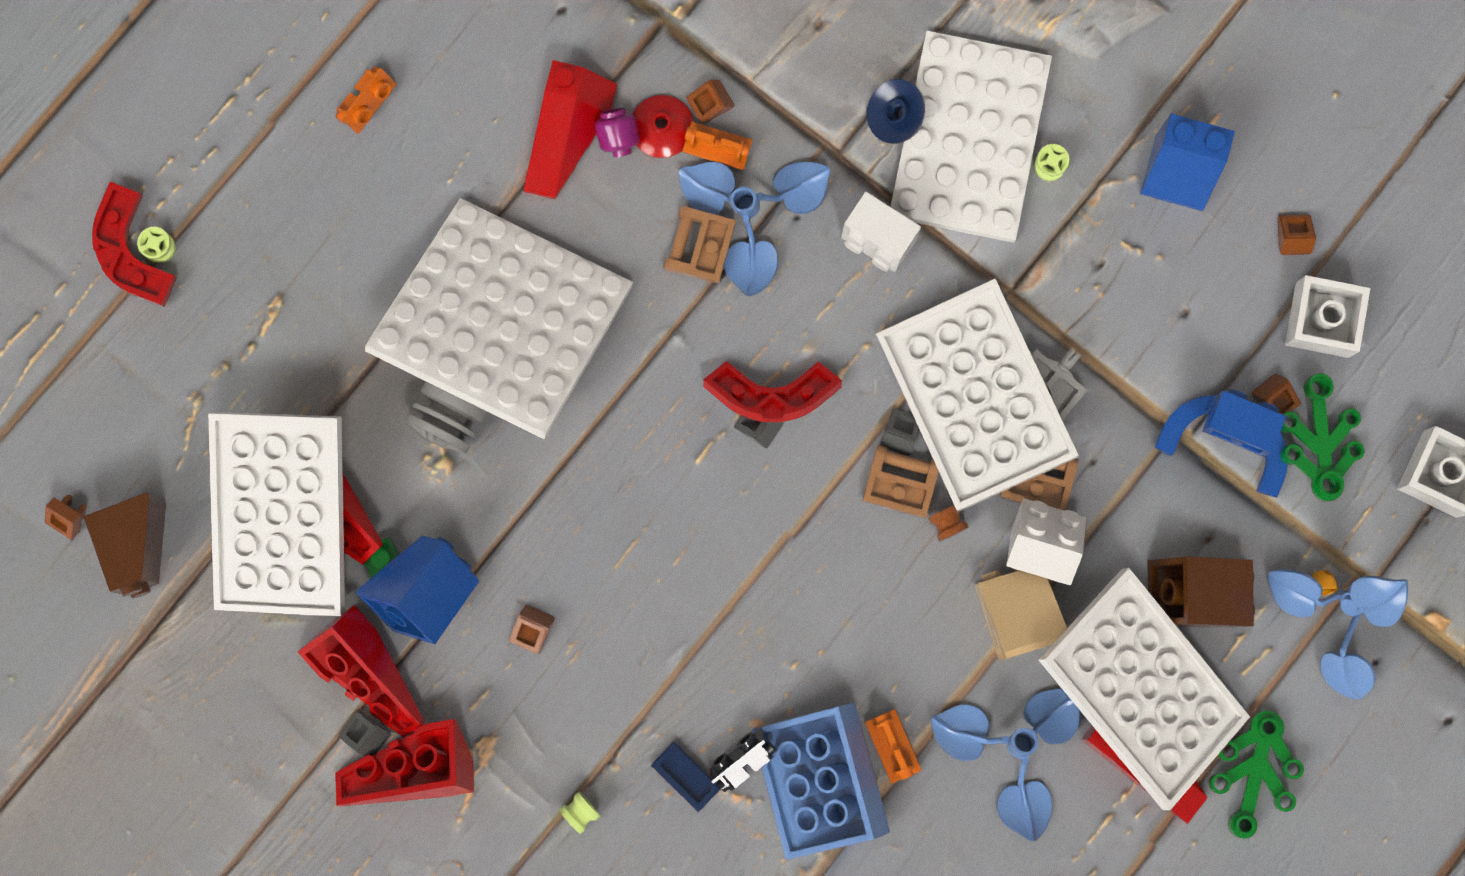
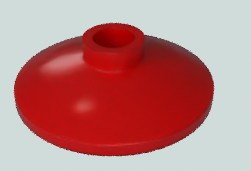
M667 95L653 96L641 102L633 112L640 135V141L636 146L643 153L655 158H669L682 152L686 141L687 129L690 127L691 122H694L688 107L679 99ZM665 119L668 124L665 128H658L656 121Z

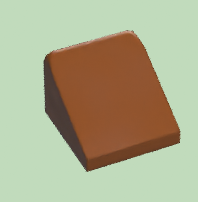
M708 80L686 97L701 124L713 120L735 106L720 80Z
M1278 215V236L1281 255H1305L1313 252L1316 234L1311 215Z
M1278 374L1272 375L1252 391V395L1258 403L1266 402L1279 408L1278 413L1280 414L1292 412L1302 404L1289 380Z
M525 605L517 617L509 642L539 654L555 618Z

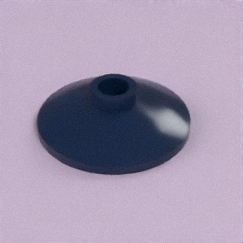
M892 79L881 84L873 92L867 107V121L870 130L879 140L890 144H899L911 139L920 129L925 117V101L921 91L913 83L903 79ZM903 108V115L899 118L898 113Z

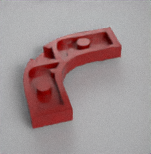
M109 182L92 227L93 250L96 252L97 259L102 267L101 269L114 284L124 291L165 307L177 277L136 259L130 250L128 241L130 225L143 195Z
M725 361L703 379V387L729 409L745 418L761 422H785L798 419L814 411L841 389L842 380L818 361L790 384L770 388L752 382L729 362Z

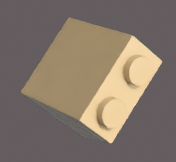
M1013 568V573L1003 576L1000 570L981 575L983 582L975 584L998 661L1050 646L1067 629L1047 578Z

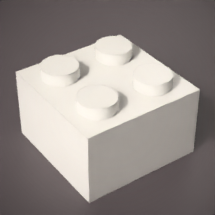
M865 192L844 223L841 239L845 241L844 245L856 254L863 252L873 258L871 262L885 272L889 269L896 272L916 242L921 226Z
M1305 275L1295 284L1285 346L1350 358L1360 352L1371 288Z
M1437 426L1424 430L1397 489L1453 517L1465 516V440Z
M1023 498L1011 529L1006 566L1071 586L1083 555L1087 517L1071 510L1064 511L1048 506L1041 501H1031Z

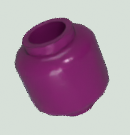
M615 108L601 112V118L595 122L600 149L604 152H612L613 157L631 154V148L640 141L635 115L626 112L625 108Z

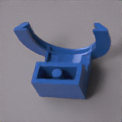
M1228 389V392L1223 390L1217 395L1203 396L1188 401L1169 416L1156 442V449L1172 456L1185 428L1194 419L1209 413L1202 432L1265 457L1264 471L1256 492L1275 498L1278 497L1288 467L1280 458V452L1286 446L1280 432L1286 416L1278 413L1279 408L1266 402H1260L1258 405L1247 400L1248 396L1243 392Z

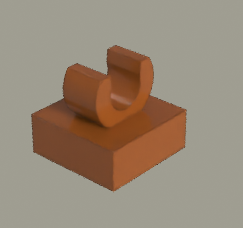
M66 495L61 501L54 497L46 505L45 524L73 540L80 532L81 520L86 514V505L82 504L77 510H73L69 507L72 504L71 495Z

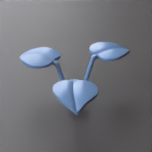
M705 162L679 169L683 194L693 209L718 215L722 212L726 201L731 203L735 212L743 218L749 243L737 242L733 244L728 250L724 268L729 279L746 296H753L765 289L773 279L778 267V255L774 246L767 241L755 243L750 218L759 212L760 201L780 202L784 200L786 208L792 213H810L822 203L830 177L829 167L819 163L798 162L787 165L774 177V187L780 194L775 196L765 195L761 192L755 194L748 187H739L735 190L736 181L733 172L726 165L719 162Z
M1270 570L1267 578L1276 603L1286 613L1296 617H1309L1315 612L1316 605L1324 606L1339 599L1342 611L1349 616H1353L1340 647V654L1336 652L1325 653L1320 667L1325 681L1335 691L1352 699H1362L1371 691L1375 684V671L1364 657L1353 653L1347 654V647L1363 612L1370 623L1380 627L1394 625L1400 619L1407 604L1408 581L1379 576H1362L1354 580L1346 591L1339 589L1335 594L1320 599L1323 589L1313 577L1295 570Z
M1063 689L1040 692L1027 702L1023 711L1025 721L1034 728L1032 730L1021 728L1010 737L1003 736L997 738L985 737L989 731V721L983 711L975 706L958 705L934 715L931 719V727L935 739L951 757L961 761L976 760L982 754L983 743L1007 744V750L1010 755L1021 760L1018 786H1008L1000 793L997 800V812L1002 822L1009 829L1029 841H1036L1043 834L1049 823L1052 800L1048 789L1043 783L1032 781L1026 785L1024 784L1026 767L1029 763L1028 756L1035 752L1038 747L1037 733H1039L1044 742L1049 744H1063L1070 740L1076 733L1079 725L1080 710Z

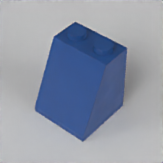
M1171 113L1156 133L1140 194L1203 211L1227 163L1235 131Z
M421 536L363 584L356 594L393 632L436 644L479 580L470 571L472 566L453 552L454 546L442 537L434 539Z

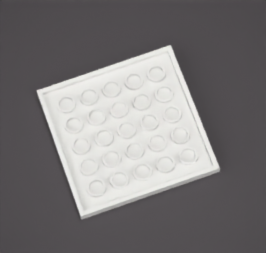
M460 198L366 343L365 352L545 439L631 291L633 282Z

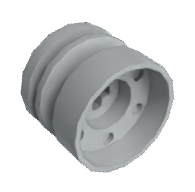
M425 381L421 392L432 401L430 406L414 403L412 408L423 414V419L407 415L404 422L411 426L422 438L444 449L457 450L466 454L470 446L458 439L459 434L474 439L476 434L465 425L467 419L483 423L488 412Z

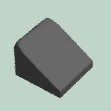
M893 408L880 445L892 451L910 456L920 431L914 416Z
M740 416L734 428L762 447L768 448L784 422H761Z
M357 710L338 737L358 754L365 757L376 754L390 733L366 714Z

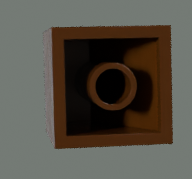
M146 492L83 516L110 592L122 594L123 597L131 595L133 599L149 594L151 592L150 587L159 584L166 503L163 498Z
M1192 556L1148 560V592L1177 627L1234 628L1254 626L1253 560Z

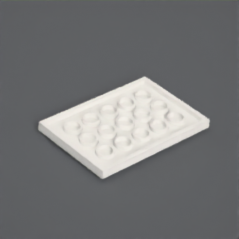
M926 31L915 83L925 101V117L918 132L911 139L903 142L890 207L915 223L1015 243L1052 56Z
M996 279L876 334L957 511L966 509L1079 457Z
M235 412L209 413L214 610L342 616L345 612L341 416Z
M1130 568L1121 569L1039 659V662L1162 810H1171L1250 718L1248 713Z

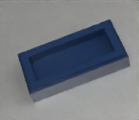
M675 742L651 765L697 812L720 790L716 782L713 784L711 777Z

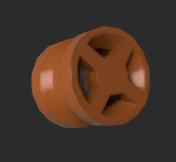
M955 505L928 518L930 523L935 525L938 530L937 538L939 542L969 528L967 522L961 519L960 511L956 510Z

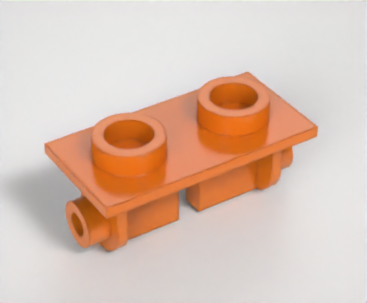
M373 66L371 70L367 69L354 87L360 94L355 96L349 93L342 104L337 107L338 113L335 117L343 124H347L356 134H359L397 84L382 68L378 69Z
M691 122L685 135L686 141L682 152L744 171L753 140Z
M895 709L865 722L891 784L922 771Z

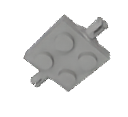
M1070 348L1062 360L1057 362L1048 359L1036 349L1032 354L1033 360L1063 421L1087 392V389L1078 383L1070 372V369L1082 356L1077 352L1071 361L1068 362L1075 352L1073 348Z

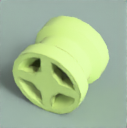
M1048 144L1044 146L1034 162V169L1038 177L1045 181H1056L1061 178L1069 165V154L1061 145Z
M159 227L146 228L138 237L137 245L139 251L154 263L162 264L168 262L175 254L176 244L174 239Z
M581 792L574 795L573 802L569 805H563L559 809L563 817L579 834L586 830V825L591 820L596 821L601 816Z

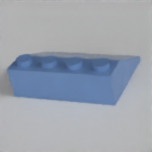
M855 702L752 729L753 734L762 729L765 743L770 741L777 750L773 754L774 758L762 767L786 860L873 840L890 833Z

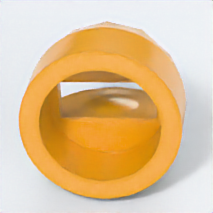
M1318 570L1311 575L1322 586L1323 592L1321 596L1332 594L1338 590L1336 579L1329 571Z

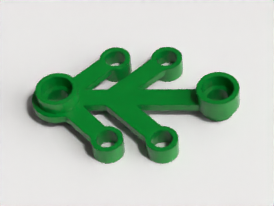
M1318 373L1308 377L1303 387L1306 396L1311 399L1315 435L1300 422L1298 415L1294 412L1283 413V415L1291 419L1292 426L1288 427L1284 422L1281 429L1285 433L1291 432L1317 455L1318 467L1303 455L1302 448L1297 444L1283 447L1280 452V458L1287 465L1294 464L1309 477L1313 494L1318 499L1328 502L1336 500L1341 496L1344 489L1342 477L1356 460L1364 456L1365 449L1358 441L1345 443L1341 449L1342 457L1332 466L1331 454L1349 431L1360 424L1361 415L1356 409L1352 408L1340 412L1338 424L1329 434L1325 399L1332 394L1334 385L1328 375ZM1313 383L1317 384L1319 387L1318 394H1316L1313 391ZM1347 413L1353 418L1352 424L1346 421ZM1350 446L1356 449L1355 457L1349 452ZM1289 449L1295 452L1294 460L1288 456ZM1323 480L1328 481L1330 485L1328 491L1323 487Z
M1272 711L1257 713L1251 720L1250 730L1227 743V745L1233 748V754L1230 757H1225L1222 750L1218 754L1221 760L1233 761L1238 757L1240 750L1256 742L1253 756L1222 774L1216 773L1212 775L1209 779L1210 789L1214 793L1224 794L1229 791L1231 784L1248 775L1240 811L1233 813L1228 820L1229 831L1238 838H1250L1257 831V820L1253 815L1262 779L1274 798L1273 803L1276 809L1289 812L1296 806L1295 796L1290 792H1286L1267 760L1270 747L1282 763L1281 771L1286 778H1300L1304 773V766L1299 760L1293 758L1281 737L1284 733L1283 720ZM1266 721L1271 722L1273 725V731L1270 734H1266L1263 731V724ZM1292 762L1298 768L1295 775H1290L1287 770L1288 765ZM1218 777H1222L1225 781V786L1221 790L1216 789L1214 785ZM1283 795L1288 796L1290 799V804L1286 808H1283L1279 802ZM1242 819H1247L1250 824L1249 829L1245 832L1239 828V823Z

